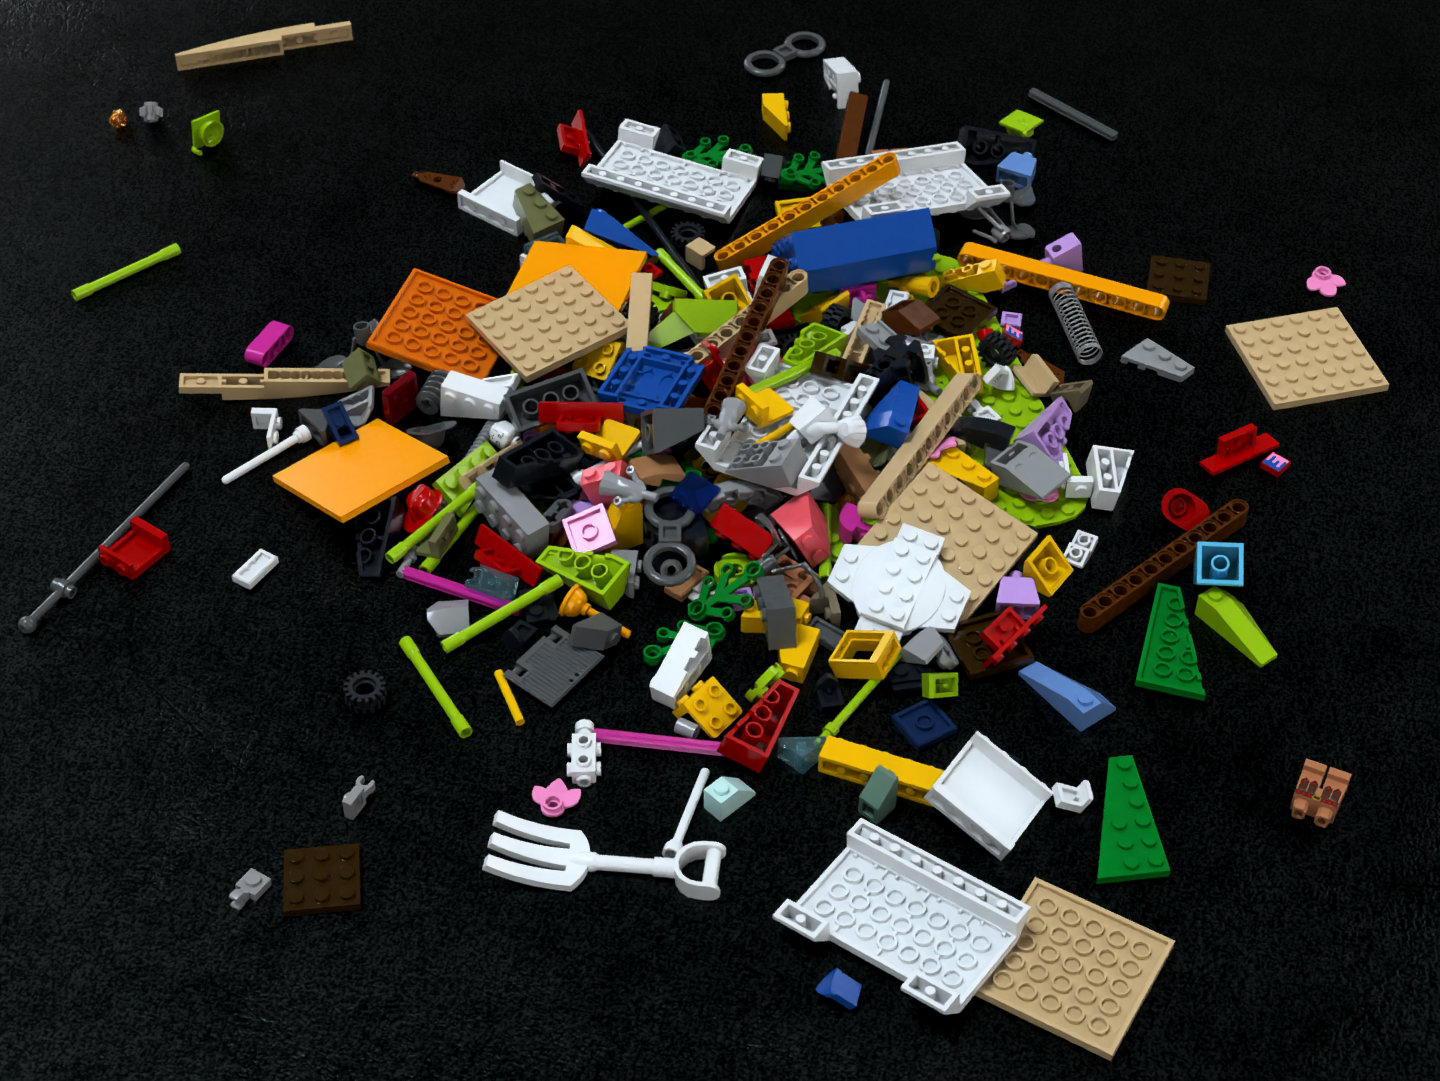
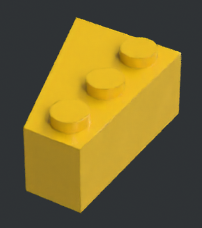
M957 447L943 450L938 458H932L922 466L923 469L928 462H931L955 479L959 478L970 489L988 501L993 500L998 495L1000 478Z

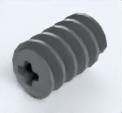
M434 370L431 372L415 398L417 407L425 414L434 415L440 409L441 385L449 374L444 370Z

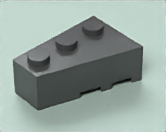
M774 575L756 578V586H753V597L756 600L757 609L760 611L768 649L796 648L795 605L784 576Z

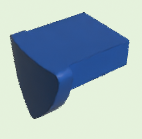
M836 968L820 982L816 991L826 998L834 999L851 1010L857 1006L862 985Z

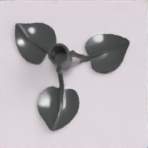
M1005 179L1000 181V184L1011 193L1010 197L1003 201L1004 203H1010L1012 226L1007 227L1012 233L1009 238L1016 240L1034 238L1035 230L1030 225L1025 223L1016 225L1013 206L1015 204L1026 207L1035 203L1036 199L1032 186L1015 190L1016 183L1013 180ZM981 207L986 212H989L987 208ZM977 208L957 211L967 219L979 220L986 218Z
M375 318L369 323L360 321L353 325L355 336L352 338L350 354L355 351L356 343L360 346H366L368 339L379 324ZM374 351L382 365L378 369H390V379L399 378L409 370L412 371L411 364L395 358L384 362L380 353ZM335 355L325 359L314 368H343L342 362L347 357Z
M763 513L758 514L755 519L761 521L770 530L774 542L767 552L762 554V557L757 560L764 568L763 577L770 573L775 575L778 572L801 567L812 576L819 589L820 601L823 600L824 589L822 583L806 561L776 568L779 566L776 559L788 551L793 554L797 562L800 561V558L787 535L781 529H778L781 536L780 540L777 531L768 517ZM778 545L785 547L784 550L775 556L773 553L770 555Z

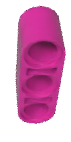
M275 320L271 321L247 347L244 355L245 361L266 368L291 341L294 334L293 327Z

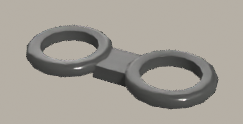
M812 32L793 33L786 38L783 45L774 48L773 51H756L748 55L744 61L745 69L757 77L777 76L784 71L786 62L793 58H813L819 56L826 48L825 40L820 35ZM807 39L816 42L818 46L812 50H799L794 48L792 43ZM767 58L776 61L778 66L763 70L754 67L752 62L757 59Z
M667 486L653 491L659 494L658 500L667 496L678 497L687 504L688 509L683 517L668 521L659 518L654 513L653 507L656 502L645 501V517L651 525L659 528V543L650 547L645 553L642 564L644 573L652 582L661 586L672 587L687 582L695 573L697 565L695 554L688 546L681 543V529L689 525L695 518L697 505L694 497L688 491L680 487ZM674 551L684 556L687 560V567L676 576H663L652 567L653 559L662 552Z

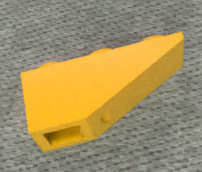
M784 93L762 94L763 120L786 141L787 133H791L788 100L784 99Z
M998 258L972 265L968 264L957 269H949L943 272L940 285L944 287L949 283L962 290L988 293L1004 289L1006 274Z

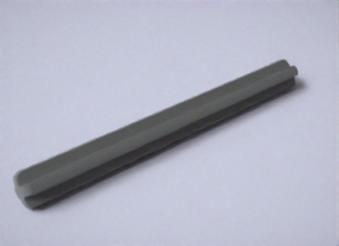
M1032 88L1029 91L1028 96L1031 99L1110 141L1117 139L1118 132L1036 88Z

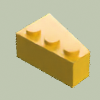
M973 334L932 340L933 345H935L934 356L938 357V364L950 380L957 373H978L981 377V388L977 394L984 393L982 373Z

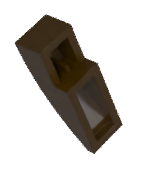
M815 351L810 371L854 383L859 373L863 374L870 366Z

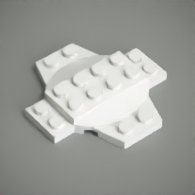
M903 523L894 541L880 546L844 544L827 580V585L845 600L854 603L859 617L854 630L895 631L899 643L903 636L911 634L912 631L918 628L925 629L930 626L936 628L937 632H955L971 596V591L943 569L938 557L945 543V538Z

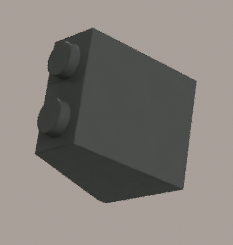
M653 408L640 413L642 456L659 453L705 430L704 426L707 424V416L704 413V408Z

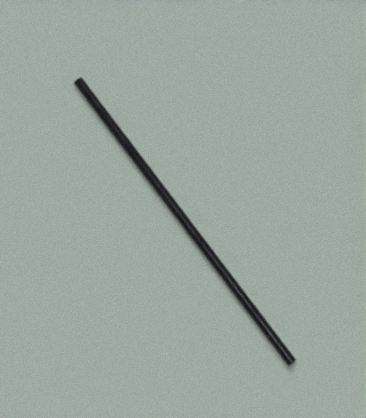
M587 130L589 143L602 160L606 153L591 132ZM626 194L676 264L702 288L699 280L640 199Z

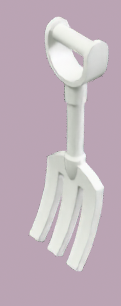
M500 810L494 816L493 826L514 835L556 847L532 844L493 832L489 838L488 848L521 861L557 869L551 870L527 866L488 854L484 859L482 870L494 875L536 887L572 891L584 880L588 872H595L597 870L653 874V877L675 878V884L679 891L689 898L711 901L720 897L721 890L717 884L721 859L726 855V847L719 842H692L683 846L677 852L675 858L654 857V859L599 855L596 852H590L588 840L581 830L538 824ZM705 859L702 882L690 880L681 873L688 863Z

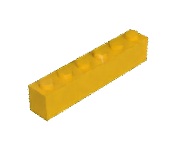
M828 735L818 758L819 772L866 786L874 770L880 764L887 770L894 772L898 777L897 796L934 807L924 799V796L943 774L944 770Z

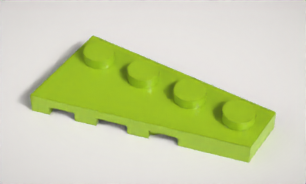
M486 440L436 480L432 486L442 492L443 499L447 504H450L465 492L458 477L496 454L497 451ZM473 499L456 512L459 518L465 514Z

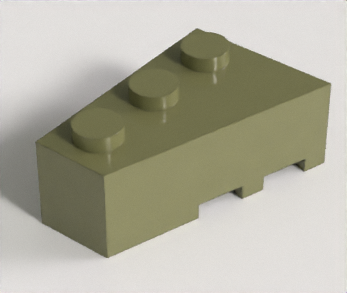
M529 183L515 189L513 208L516 215L521 217L524 234L528 237L530 248L534 241L549 242L562 236L565 219L535 187Z

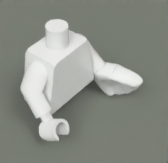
M811 396L790 419L789 422L795 429L786 438L799 439L800 442L805 438L810 444H814L826 433H836L839 439L852 448H859L865 441L867 427L860 415L849 416L838 421L834 417V408L824 406L815 397Z

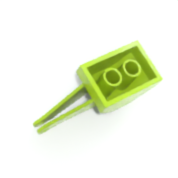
M673 299V312L649 332L648 346L662 348L692 333H697V337H708L737 313V300Z

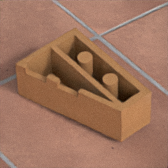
M844 443L835 458L834 471L845 487L847 494L859 503L881 472L879 469L876 471L869 463L871 457L868 453L864 454L860 447L852 448Z

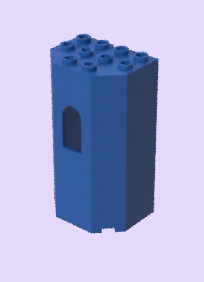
M928 207L791 232L775 241L771 247L772 256L784 258L788 261L787 275L797 269L804 270L807 273L808 293L805 296L861 284L920 275L932 271L936 265L932 257L934 254H937V244L930 208Z

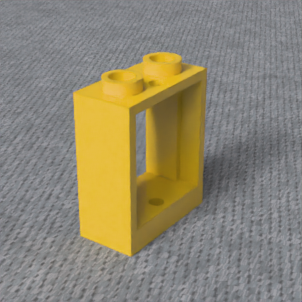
M846 630L828 662L836 678L884 680L902 647L895 631ZM857 651H874L869 660L853 659Z

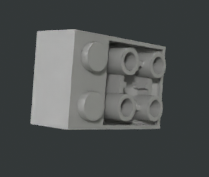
M786 438L780 441L745 443L731 460L725 472L770 488L791 487L807 463L808 458L799 439Z
M1021 440L1015 441L989 462L992 473L1000 478L999 485L1041 500L1048 497L1071 477L1069 472L1035 445Z

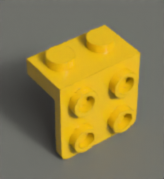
M614 340L575 359L572 370L583 367L586 376L605 381L612 371L617 358L621 357L626 350L625 344L619 340Z
M744 383L736 385L735 398L742 400L746 404L747 410L745 415L761 429L792 415L794 412V408L771 388H765L754 393Z
M607 419L595 435L581 431L577 438L585 453L614 462L623 460L641 436V432L637 428Z
M714 676L705 682L702 680L698 681L691 688L693 693L690 696L687 694L683 695L676 702L678 707L672 711L677 719L688 712L711 739L718 737L742 714V708Z

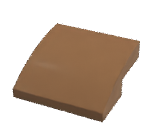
M648 455L629 461V465L634 467L638 478L644 484L660 487L662 479L681 483L684 481L685 473L674 456Z

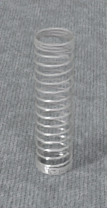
M1067 282L1055 284L1050 289L1048 296L1078 362L1082 365L1096 363L1101 358L1103 351L1073 286ZM1063 287H1069L1071 289L1059 292L1053 299V295L1058 289ZM1065 291L1071 292L1070 294H1065L1061 296L1058 300H1055L1060 293ZM1069 295L1067 298L1060 300L1062 297ZM1072 303H1075L1074 306L1069 307L1066 310H1062L1064 307H1067ZM1074 307L1077 308L1076 310L1071 311L1068 314H1064L1066 311H1069ZM1075 312H1079L1077 315H1074L1070 318H1066L1068 315H1071ZM1077 316H1081L1079 319H1076L1072 322H1068L1070 319H1073ZM1079 320H1083L1081 323H1078L1074 326H1070L1072 323H1075ZM1081 324H1085L1083 327H1080V328H1078V329H1076V330H1074V331H1071L1073 328H1075V327H1077V326H1079V325H1081ZM1083 328H1087L1085 331L1077 335H1073L1075 332L1080 331ZM1088 332L1086 336H1083L1079 339H1075L1077 336ZM1090 337L1088 340H1085L1082 343H1077L1081 339ZM1088 347H1093V348H1091L1090 350L1083 351L1084 349H1086V348H1088ZM1095 347H1097L1096 351L1090 355H1080V353L1089 352ZM1099 349L1098 355L1090 360H1083L1079 358L1089 357L1095 354Z

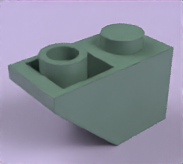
M879 764L859 796L858 812L876 825L896 808L898 777L894 772L887 770Z

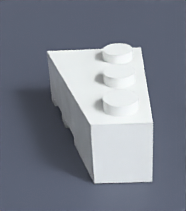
M844 57L823 59L824 78L829 90H834L832 96L833 99H837V108H846L850 91L859 93L860 73Z
M451 370L441 385L440 416L499 420L505 410L503 395L509 393V388Z
M1098 445L1092 446L1086 461L1087 476L1093 477L1090 498L1092 508L1113 511L1134 450Z

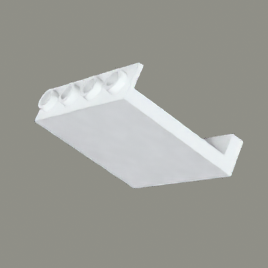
M500 160V171L471 193L463 189L457 193L458 208L508 233L518 236L524 232V228L521 223V217L516 215L513 208L515 189L529 183L535 186L532 179L533 174ZM540 193L553 207L561 203L560 201L552 200L546 193Z
M976 731L924 796V799L1001 861L1011 851L1015 842L1054 792L1045 783L1030 774L1025 767L1009 757L1005 751L999 749L988 737Z

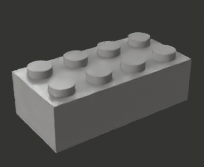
M495 468L476 477L474 489V506L476 510L487 518L489 525L493 528L495 527L503 539L531 560L541 555L548 547L550 523L517 487L508 489L494 479L492 474Z

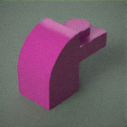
M849 502L846 503L840 513L838 535L843 543L853 545L854 542L859 543L873 525L866 523V518H861L858 515V506Z

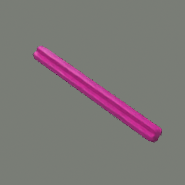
M406 565L404 566L405 570H401L403 575H405L403 579L463 599H469V601L496 610L512 602V600ZM520 609L512 615L519 616L522 612V609Z
M595 728L593 732L596 733V742L726 757L717 752L721 743L718 741Z

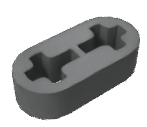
M569 499L556 500L543 514L550 523V534L560 531L564 526L562 520L573 515V504Z

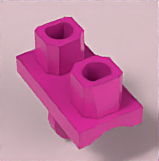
M874 282L840 289V293L847 290L850 293L849 309L852 308V301L855 297L863 303H866L867 299L877 301L876 283Z

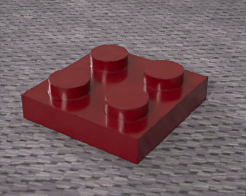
M409 370L381 392L385 423L393 426L417 407L415 398L418 394V384L415 372Z

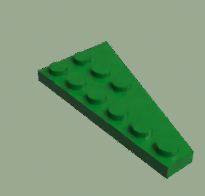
M1158 583L1135 686L1205 701L1206 694L1202 688V677L1198 670L1194 643L1189 632L1188 618H1186L1184 611L1185 605L1181 588Z
M1133 755L1109 757L1096 884L1169 877L1171 870Z

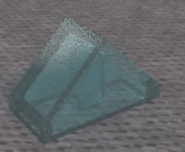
M826 736L778 738L777 757L803 775L818 762Z

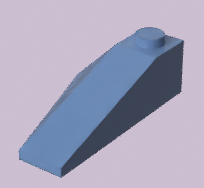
M1037 661L1018 672V675L1080 732L1116 710V707L1100 693Z

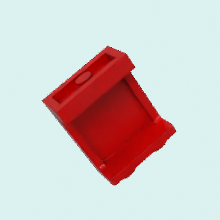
M137 516L130 520L132 530L114 545L107 548L101 544L98 547L100 562L104 566H109L116 570L121 576H126L131 580L136 579L171 550L168 534Z

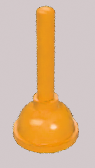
M575 584L568 591L559 608V615L562 617H577L580 614L584 617H592L600 612L591 608L592 605L587 603V594L579 584ZM622 626L620 635L627 639L630 637L631 631Z

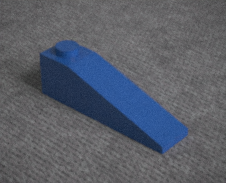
M591 209L584 231L616 249L647 252V259L654 256L658 257L656 251L612 216L608 215L606 211Z
M900 380L866 416L864 420L867 427L866 437L899 449L908 435L920 387Z

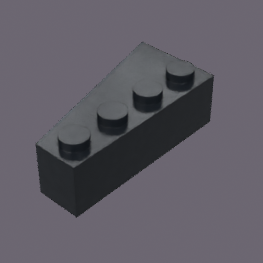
M552 427L500 455L492 477L500 482L501 485L510 489L570 474L579 469L585 451Z

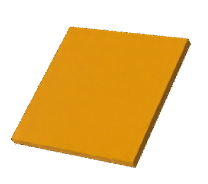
M534 241L507 295L570 265L621 313L630 295L632 272H641L647 259V252Z
M377 418L356 430L359 439L340 447L336 442H333L272 477L278 485L341 523H345L444 467L450 461L447 455Z

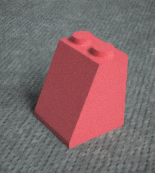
M618 460L582 471L580 486L592 505L596 506L603 503L605 508L609 509L615 497L599 495L601 479L604 473L609 470L614 474L632 480L626 473V468L629 464L623 460Z
M809 491L794 496L770 514L778 527L787 535L791 545L812 568L831 555L826 517Z

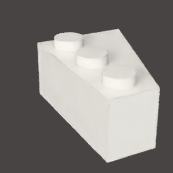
M687 622L683 623L658 672L650 681L649 688L653 700L674 710L678 707L676 702L690 691L712 659L708 632Z

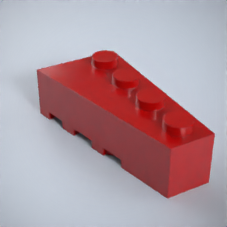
M765 255L743 260V271L747 278L748 291L752 299L758 275L766 260ZM788 308L770 322L766 328L777 330L796 325L795 317Z
M779 679L762 696L760 701L736 723L735 727L724 736L717 752L760 773L800 689Z

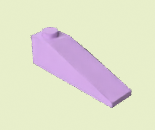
M1058 397L1024 428L1013 442L1021 440L1033 444L1056 463L1061 461L1062 453H1064L1062 447L1067 442L1065 433L1070 428L1073 414L1063 397Z

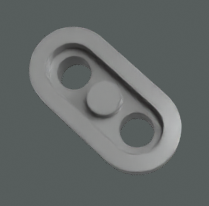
M939 633L945 646L936 654V662L942 669L952 670L959 664L958 659L947 640Z

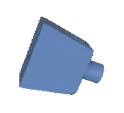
M1024 152L1023 154L1010 153L997 166L996 182L1000 183L1002 180L1009 179L1013 180L1016 183L1015 187L1019 189L1031 186L1036 172L1037 159L1033 158L1030 152Z

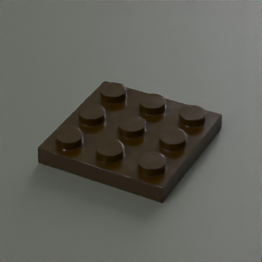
M1152 255L1147 290L1163 294L1169 301L1205 306L1211 263Z
M949 283L934 298H930L925 303L941 318V322L935 325L933 330L947 337L967 334L974 335L997 314L998 309Z
M1004 610L959 621L954 633L942 632L970 681L1034 663V655L1023 638L1018 637L1016 639L1018 644L1009 652L1005 650L1002 653L1005 657L998 664L994 665L991 663L986 668L982 666L995 652L979 635Z
M359 843L284 850V917L361 910Z

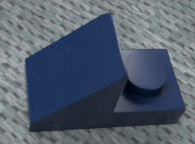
M342 401L321 408V412L330 428V436L339 447L359 439Z

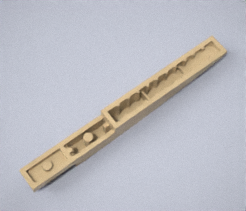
M350 21L320 26L308 23L232 38L175 54L177 69L181 71L284 55V50L353 40Z
M870 299L866 300L842 358L865 364L871 347L856 335L857 328L871 322L877 323L879 319L881 320L882 311L886 309L887 304Z
M264 368V374L180 373L179 393L222 394V400L308 397L360 391L371 386L364 381L355 390L349 389L343 368ZM377 369L381 384L377 388L390 386V369Z

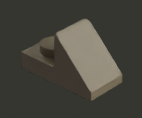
M1092 380L1064 383L1059 385L1049 395L1052 401L1062 396L1065 402L1069 401L1073 412L1076 413L1087 403L1093 382Z
M826 582L823 585V600L820 601L819 590L810 598L809 613H824L825 620H829L830 624L840 628L841 610L836 592Z

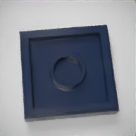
M927 698L891 716L892 723L918 752L957 733V726L932 698Z

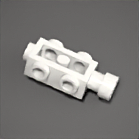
M586 719L576 722L575 733H572V743H567V757L571 758V762H567V777H572V784L577 783L580 787H588L591 783H596V776H601V762H597V757H601V742H596V733H593L594 723Z

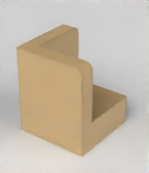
M698 237L686 245V261L701 271L704 270L705 257L715 251V246Z

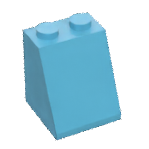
M1197 541L1193 584L1243 587L1244 543Z

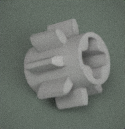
M144 102V106L139 107V116H142L145 122L155 123L158 122L159 117H163V108H160L157 102Z

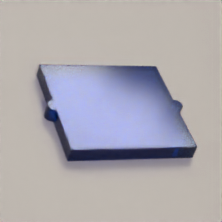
M690 471L669 494V498L682 505V508H687L700 515L718 495L721 488L709 482L708 478H702Z

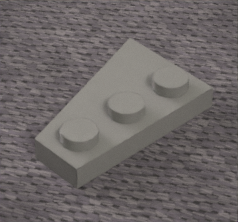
M1148 338L1123 354L1120 360L1124 364H1128V362L1137 364V368L1142 370L1148 368L1157 371V375L1180 383L1194 374L1195 369L1189 363Z

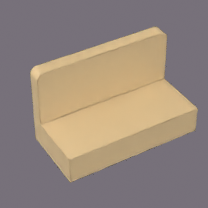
M1032 354L1024 366L1013 365L1011 368L1032 396L1049 397V394L1059 384V380L1038 354Z

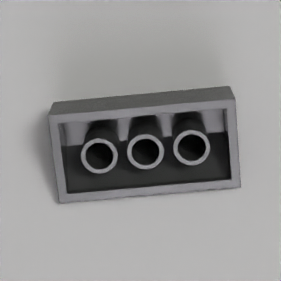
M582 367L504 394L503 405L511 424L518 433H522L547 424L539 422L538 403L540 401L597 402V399Z

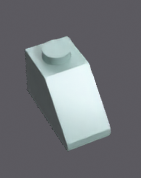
M721 776L704 789V808L721 822L754 797L756 792L739 778Z

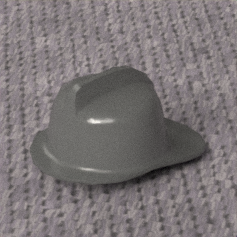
M446 421L425 427H414L407 429L406 433L412 434L413 438L434 449H438L444 442L446 430L457 425V422Z

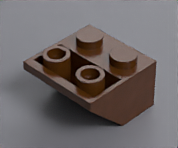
M920 299L902 300L882 311L883 322L897 334H911L912 337L922 336L924 331L934 329V326L941 322V318Z

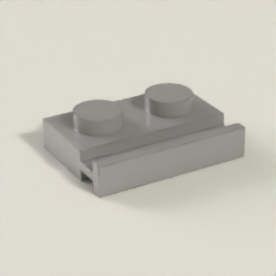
M880 319L877 323L871 322L858 327L856 335L874 351L878 347L887 350L890 346L885 343V340L889 336L898 335Z

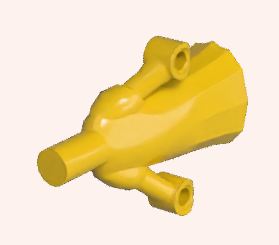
M922 274L921 276L914 277L907 276L901 280L890 279L888 286L898 288L899 291L934 298L939 291L940 281L937 276L928 277L927 274ZM910 294L909 300L914 299L912 294Z

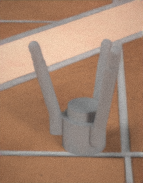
M977 206L981 214L994 225L991 230L993 236L975 229L973 233L989 239L995 244L998 242L1005 243L1011 236V230L1002 222L991 207H988L987 210L993 218L980 206Z

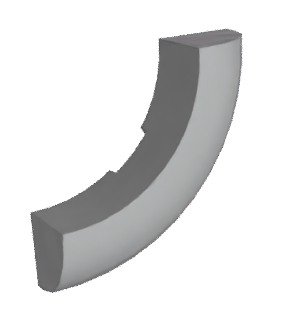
M744 479L717 483L696 493L698 506L708 515L720 510L724 503L734 506L737 501H747L748 505H756L766 510L784 499L779 490Z

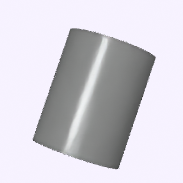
M682 717L677 720L674 726L675 733L691 739H696L701 729L700 725Z

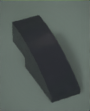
M961 416L947 434L982 449L987 443L1004 451L1010 444L1016 427L989 418Z

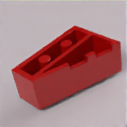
M726 503L722 505L710 523V526L716 529L714 534L723 540L727 537L731 539L733 547L741 552L743 549L750 552L748 557L754 561L760 559L762 554L767 552L774 543L771 533ZM779 545L770 553V555L772 553L773 555L775 554V552L779 548Z

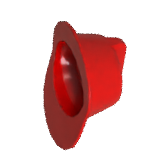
M420 484L408 494L406 498L408 511L403 523L404 529L407 532H415L433 517L443 501L442 492L436 489H429L426 485Z
M1174 488L1168 491L1161 502L1163 515L1186 531H1189L1210 516L1207 504L1182 488Z

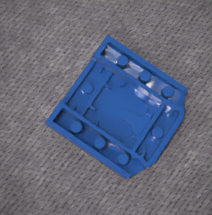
M643 346V350L632 351V347L626 348L598 390L597 397L601 402L623 403L624 412L637 415L653 408H683L703 377L705 365H698L694 362V358L688 354L653 346Z

